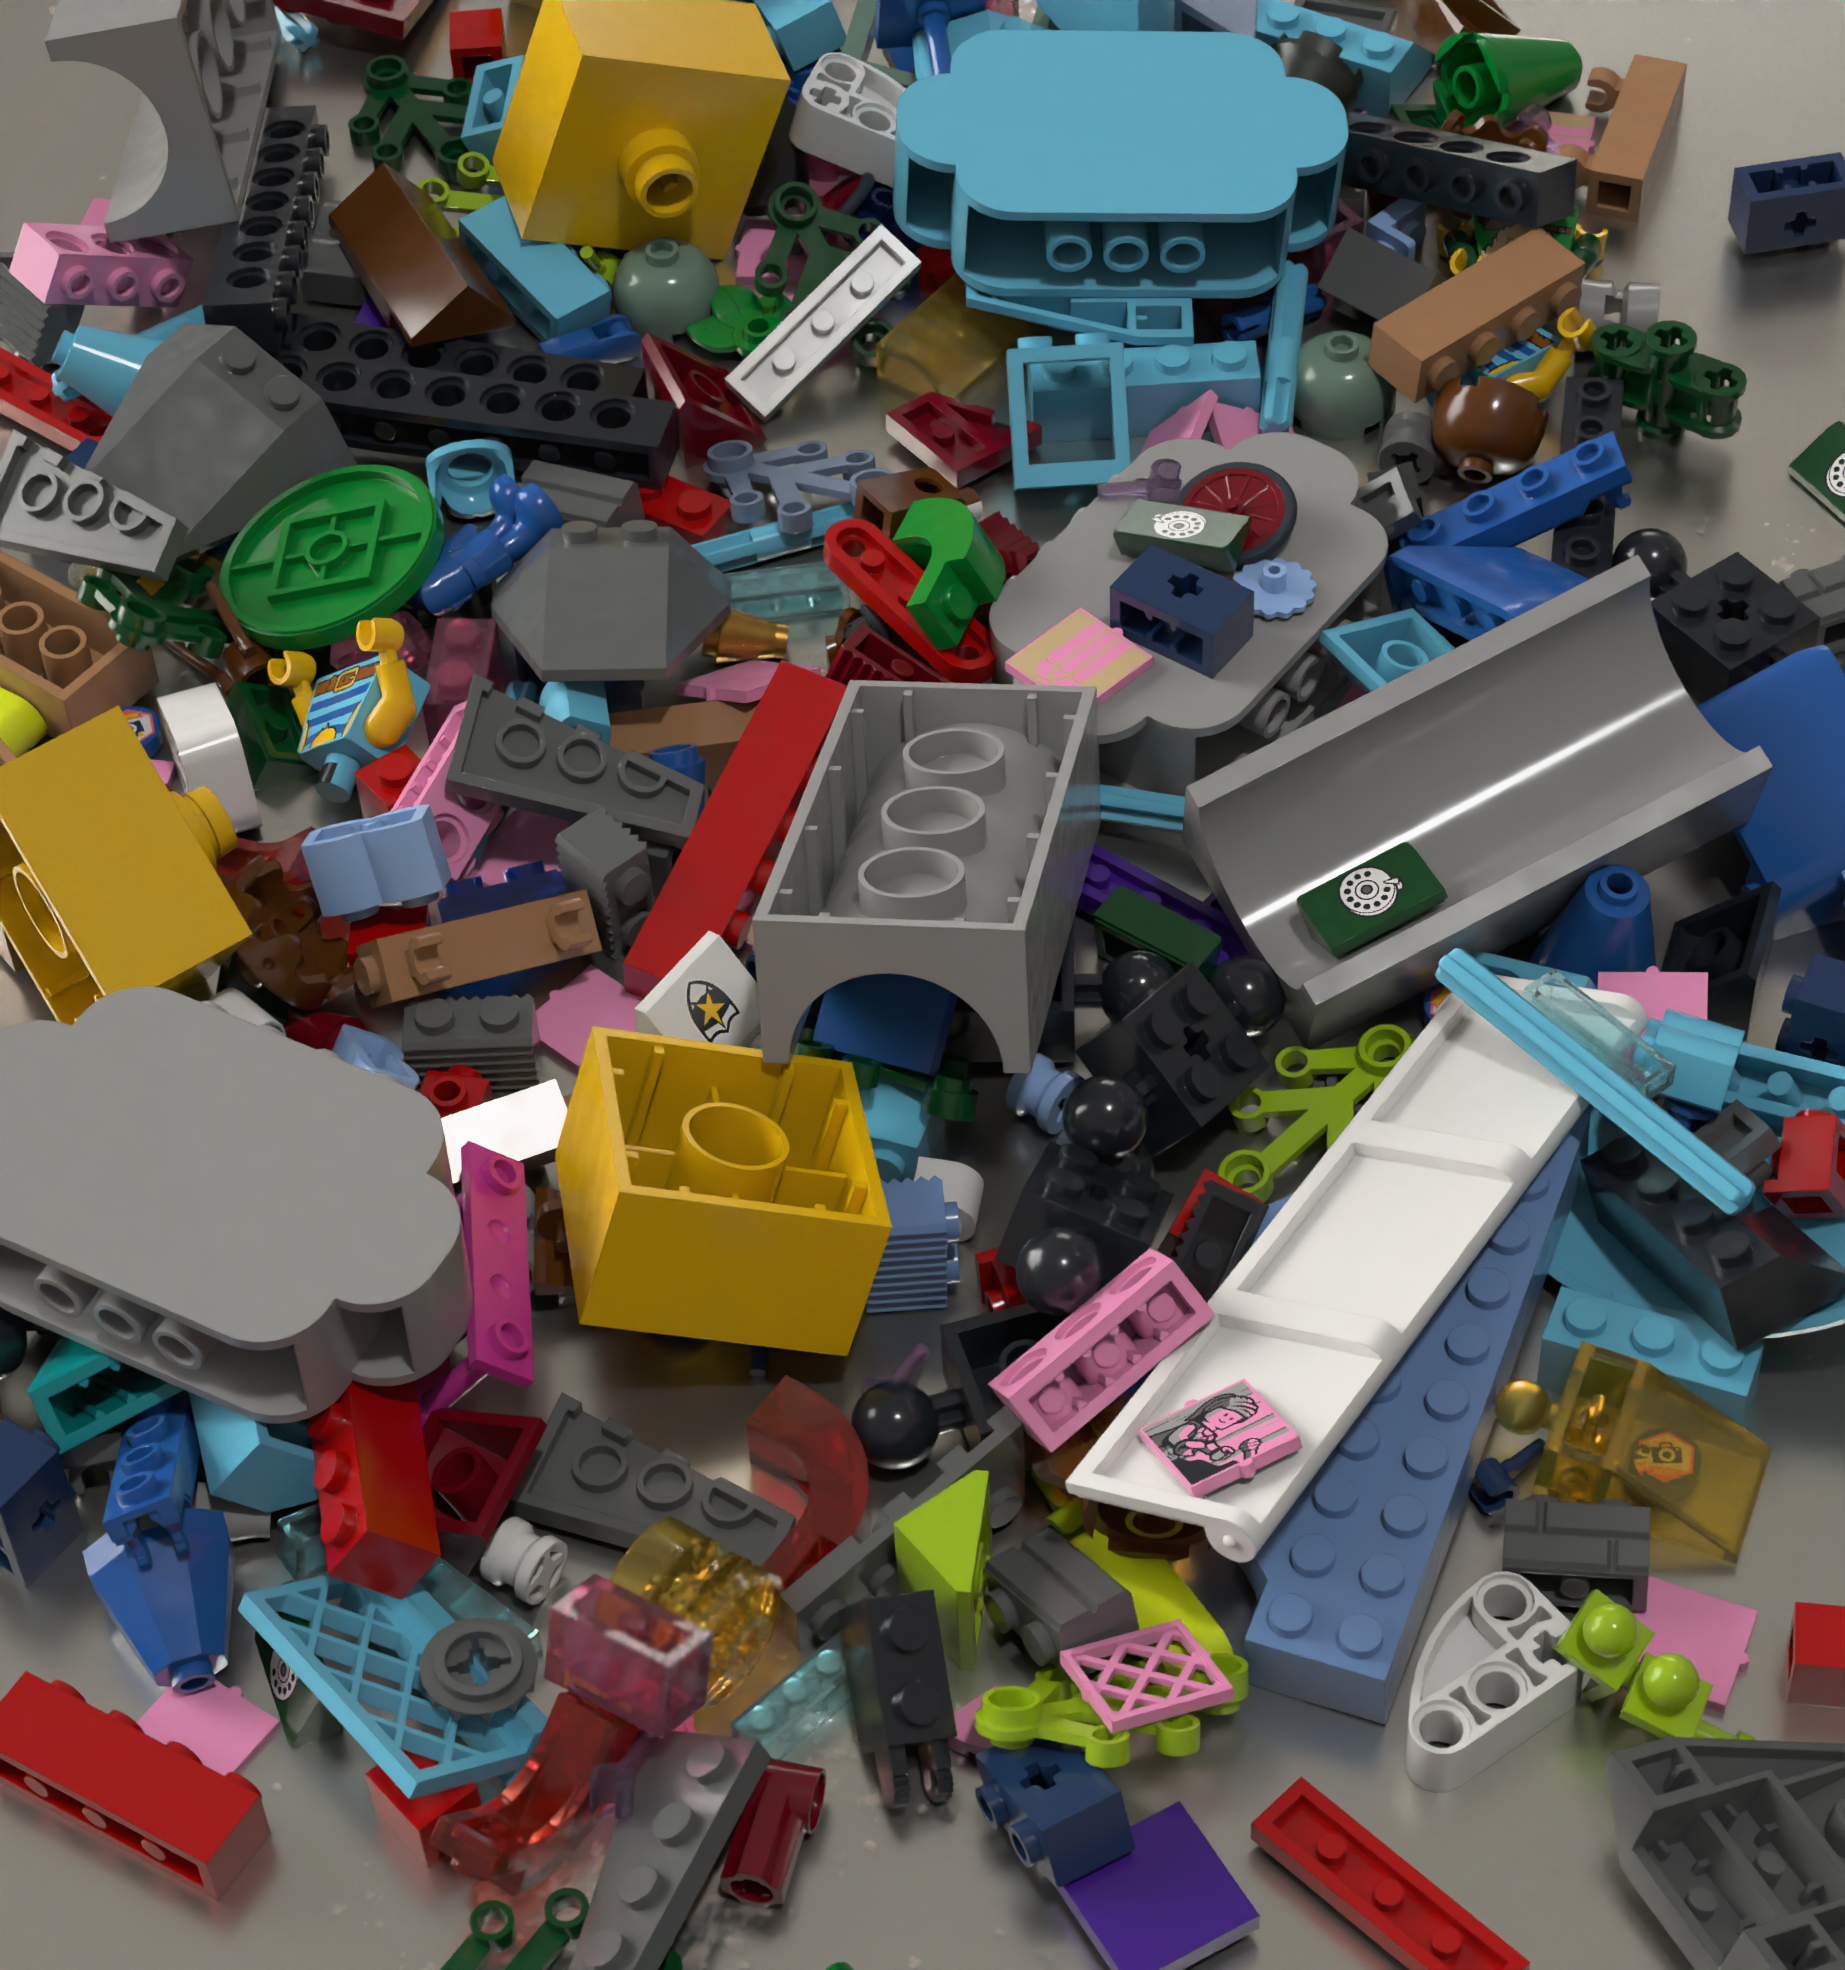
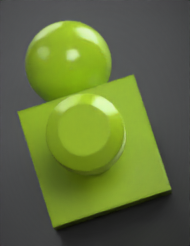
M1598 1589L1591 1591L1553 1649L1590 1677V1680L1580 1694L1594 1702L1617 1692L1621 1685L1627 1690L1630 1689L1640 1663L1638 1659L1655 1633L1638 1621L1629 1609L1616 1604Z
M1645 1652L1638 1665L1619 1718L1656 1735L1658 1739L1665 1737L1755 1740L1753 1736L1741 1730L1734 1736L1701 1719L1713 1684L1699 1678L1696 1667L1688 1658L1676 1653H1666L1656 1657Z

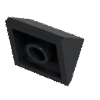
M1774 881L1676 921L1661 968V972H1708V1020L1745 1031L1742 1041L1746 1042L1773 944L1781 888Z

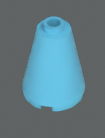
M79 324L74 334L66 330L63 331L51 362L60 365L57 377L113 417L147 355L164 341Z

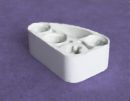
M842 53L824 54L819 58L802 88L789 132L790 140L797 148L860 175L869 172L874 176L875 181L893 188L896 110L898 100L906 88L890 76L854 57Z
M213 682L156 698L173 760L176 762V769L184 793L202 786L209 788L223 805L236 833L262 827L261 816L240 737L233 717L216 683Z
M1509 1571L1494 1572L1484 1576L1465 1591L1443 1614L1425 1644L1417 1663L1410 1692L1405 1752L1406 1772L1411 1780L1422 1789L1436 1793L1449 1792L1462 1786L1571 1710L1579 1701L1584 1672L1553 1649L1571 1622L1523 1576ZM1494 1616H1505L1513 1620L1502 1621L1495 1619ZM1498 1703L1505 1705L1507 1708L1494 1709L1487 1707L1485 1704ZM1441 1741L1450 1744L1451 1747L1437 1748L1428 1743Z

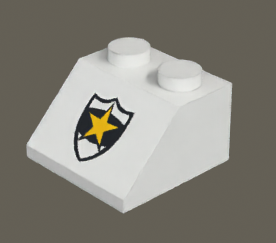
M708 931L635 1007L636 1032L754 1049L757 1046L762 1047L757 982L720 935Z

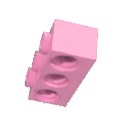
M24 222L9 272L44 304L178 308L194 259L165 234L110 243L105 226Z
M467 701L453 707L391 811L412 806L430 805L451 871V877L446 885L451 884L452 886L460 883L470 873L476 862L473 852L481 839L496 828L504 815V809L499 804L462 796V804L458 794L444 791L446 777Z
M1149 1248L1086 1303L1075 1310L988 1383V1385L1003 1404L1023 1423V1429L1027 1434L1052 1453L1216 1314L1172 1259Z

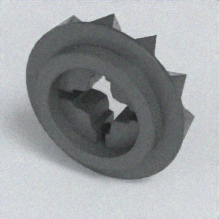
M490 1617L463 1619L440 1630L426 1645L420 1660L421 1685L427 1691L432 1707L442 1706L448 1709L456 1722L466 1714L479 1715L488 1724L495 1712L508 1709L516 1713L520 1699L526 1693L534 1692L538 1667L537 1654L528 1636L509 1622ZM475 1653L480 1654L481 1662H485V1667L489 1671L488 1681L485 1682L484 1686H478V1683H474L473 1677L470 1674V1664L474 1663L473 1654Z

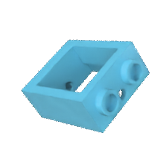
M1110 333L1075 335L1076 345L1053 346L1052 336L1018 338V349H1007L1006 363L1014 491L1105 486L1113 475L1121 474L1130 465L1123 342L1110 343ZM1108 360L1114 459L1029 465L1023 365Z

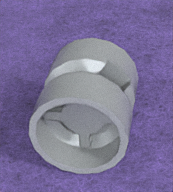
M1582 279V295L1578 303V311L1583 316L1581 326L1576 331L1583 326L1587 319H1591L1596 328L1614 323L1611 320H1604V314L1614 312L1620 313L1619 323L1629 325L1645 333L1650 326L1658 322L1660 304L1659 283L1629 282L1623 290H1619L1611 280ZM1622 341L1621 347H1626V343L1624 341ZM1590 348L1589 350L1583 351V352L1593 353V352L1591 351V348Z

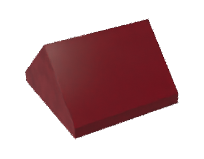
M649 332L645 334L641 339L643 365L646 372L648 399L676 402L680 441L677 455L685 470L703 465L708 459V449L723 441H745L752 445V449L760 448L767 438L750 408L725 386V378L730 374L727 370Z
M447 1408L431 1411L422 1431L441 1556L437 1561L466 1576L469 1575L487 1545L547 1428L546 1423L541 1418Z

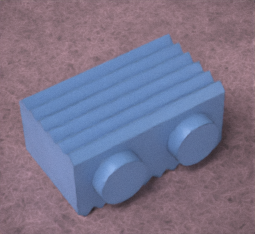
M935 1175L929 1181L922 1176L915 1182L908 1177L903 1182L893 1178L888 1184L881 1180L892 1229L866 1301V1313L947 1307V1284H959L958 1248L957 1243H954L960 1242L957 1201L944 1202L942 1180Z

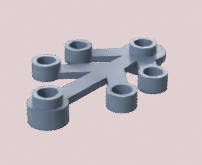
M741 440L723 441L708 449V459L703 465L704 476L707 480L729 490L731 494L729 498L731 518L736 523H755L766 516L763 493L753 490L750 481L769 484L778 503L779 529L788 534L808 531L814 525L811 503L803 500L799 491L852 501L855 507L857 481L893 474L890 470L876 468L875 456L871 451L853 450L841 456L828 458L827 445L824 442L814 440L805 441L793 447L756 454L753 453L752 445L748 442ZM842 474L843 479L828 476Z

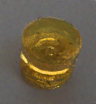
M670 1516L654 1523L639 1536L618 1563L604 1590L596 1614L594 1636L601 1650L637 1671L645 1673L655 1671L660 1685L669 1690L681 1692L684 1699L697 1707L711 1709L725 1702L742 1685L760 1661L773 1636L781 1613L780 1594L784 1592L780 1576L766 1568L757 1565L752 1566L751 1560L741 1554L731 1551L723 1555L719 1541L686 1522Z

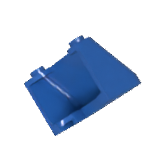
M1408 545L1389 555L1383 567L1393 613L1413 608L1443 637L1454 632L1470 641L1589 580L1584 576L1518 547Z
M1818 645L1797 651L1696 706L1711 727L1727 743L1745 753L1760 745L1773 765V769L1750 821L1733 829L1751 864L1747 874L1746 885L1742 886L1740 894L1771 881H1774L1781 888L1773 941L1845 919V880L1841 873L1845 870V673L1832 651L1825 645Z

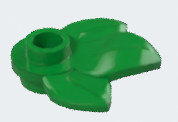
M741 285L719 286L711 299L713 315L688 325L686 331L688 336L704 349L714 353L737 351L741 359L744 360L779 326L781 314L786 307L791 305V301L784 294L773 298L763 296L759 299L752 290Z

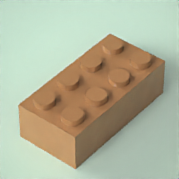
M0 550V687L22 697L38 710L46 723L48 736L56 738L118 705L120 708L130 707L160 682L151 646L148 650L141 651L121 644L115 639L116 632L107 624L110 614L108 611L96 610L82 604L76 598V591Z

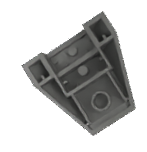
M186 323L147 355L84 470L95 473L111 485L122 491L126 490L168 513L189 528L175 561L177 563L235 539L258 511L289 488L316 475L343 467L355 466L357 463L322 397L236 326Z
M632 520L623 523L621 527L598 528L596 523L590 521H572L563 524L562 528H552L495 585L491 609L494 621L542 682L667 680L731 614L732 588L731 581L671 527H657L655 522L649 520Z
M1665 1737L1610 1754L1606 1761L1620 1868L1695 1970H1845V1743Z

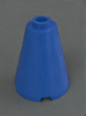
M1606 865L1594 870L1538 942L1532 953L1530 963L1587 976L1597 989L1598 972H1646L1648 967L1656 966L1651 896L1646 880L1635 870L1622 865Z

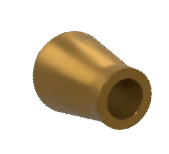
M731 608V614L702 643V656L715 657L716 663L767 658L785 659L789 624L777 623Z

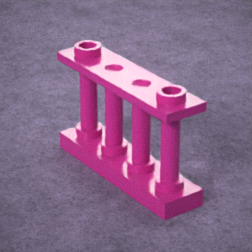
M469 1140L461 1147L462 1193L455 1198L459 1206L462 1227L464 1228V1239L473 1286V1306L466 1332L459 1340L461 1342L467 1336L468 1356L450 1371L449 1355L435 1370L415 1380L422 1428L431 1411L440 1408L452 1409L456 1402L487 1375H492L525 1389L534 1382L524 1163Z

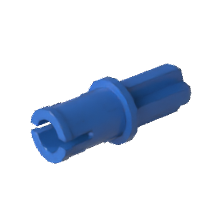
M1316 284L1307 285L1303 322L1320 316L1323 308L1327 305L1326 296L1321 293L1320 288ZM1274 293L1263 295L1257 304L1224 314L1221 320L1222 326L1233 323L1236 325L1222 330L1225 340L1252 341L1269 335Z

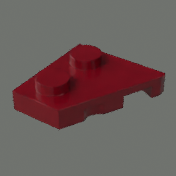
M929 391L886 413V432L930 468L938 471L957 489L1012 460L1010 426L995 421V410L976 404H962L955 398ZM1027 420L1029 452L1042 445V426Z

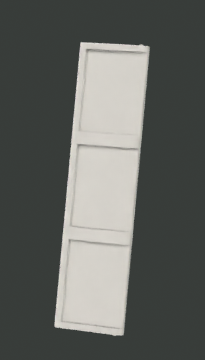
M1496 975L1613 1070L1622 1061L1648 1023L1647 1014L1642 1005L1626 994ZM1452 993L1207 1302L1216 1315L1160 1361L1065 1481L1068 1493L1077 1495L1080 1498L1204 1527L1209 1543L1221 1555L1236 1562L1251 1561L1590 1103ZM1245 1379L1299 1435L1303 1448L1257 1469L1256 1474L1251 1478L1241 1477L1199 1498L1192 1497L1142 1442L1138 1429L1184 1408V1404L1189 1400L1199 1401Z

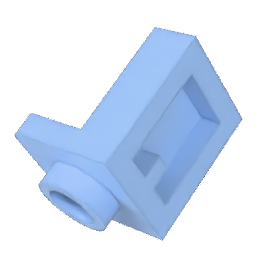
M1403 198L1397 199L1367 221L1366 236L1415 261V251L1421 246L1426 236L1425 218L1427 204Z

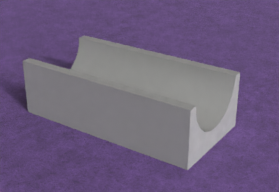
M58 0L45 38L51 62L80 61L99 65L120 74L142 91L104 221L110 243L239 221L282 38L281 28L272 0Z
M1639 555L1186 786L1182 841L1249 955L1266 961L1276 974L1286 996L1284 1014L1303 1047L1313 1050L1439 984L1440 982L1435 976L1439 967L1438 962L1444 955H1448L1455 948L1463 949L1470 955H1472L1473 950L1496 954L1553 924L1587 877L1597 868L1606 865H1622L1635 870L1643 877L1750 821L1773 769V765L1760 745L1745 753L1727 743L1711 727L1690 698L1661 640L1650 599L1651 574ZM1401 842H1408L1416 849L1439 880L1448 898L1444 902L1338 957H1333L1311 939L1297 906V898L1301 894Z
M849 681L752 919L763 1062L790 1064L812 1002L826 990L849 979L864 975L900 974L933 982L959 996L980 1015L992 1032L1000 1050L1004 1073L1031 1074L1101 823L1099 744H1097V687Z

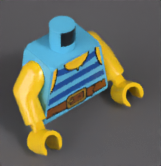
M1464 248L1456 250L1451 256L1449 263L1454 276L1462 272L1467 264L1468 255ZM1482 255L1479 256L1477 262L1483 259ZM1569 308L1560 315L1557 322L1558 331L1563 337L1562 340L1539 328L1528 339L1517 341L1497 353L1487 364L1476 366L1459 376L1462 377L1460 386H1477L1479 376L1494 377L1515 383L1533 392L1539 398L1538 403H1543L1549 398L1573 364L1574 360L1571 356L1574 351L1583 352L1591 348V337L1597 328L1591 319H1587L1583 326L1576 331L1582 324L1583 316L1577 308ZM1437 390L1426 397L1432 408Z
M373 618L372 620L359 621L356 627V639L359 648L366 652H379V656L319 678L314 690H312L310 684L315 678L316 663L310 655L304 652L285 650V659L272 658L268 662V676L273 684L292 686L296 697L291 700V703L303 730L297 750L303 761L320 771L315 789L322 797L333 802L343 803L350 799L356 784L355 771L404 745L431 687V684L406 667L404 659L398 660L396 652L402 647L404 630L399 622L391 618Z

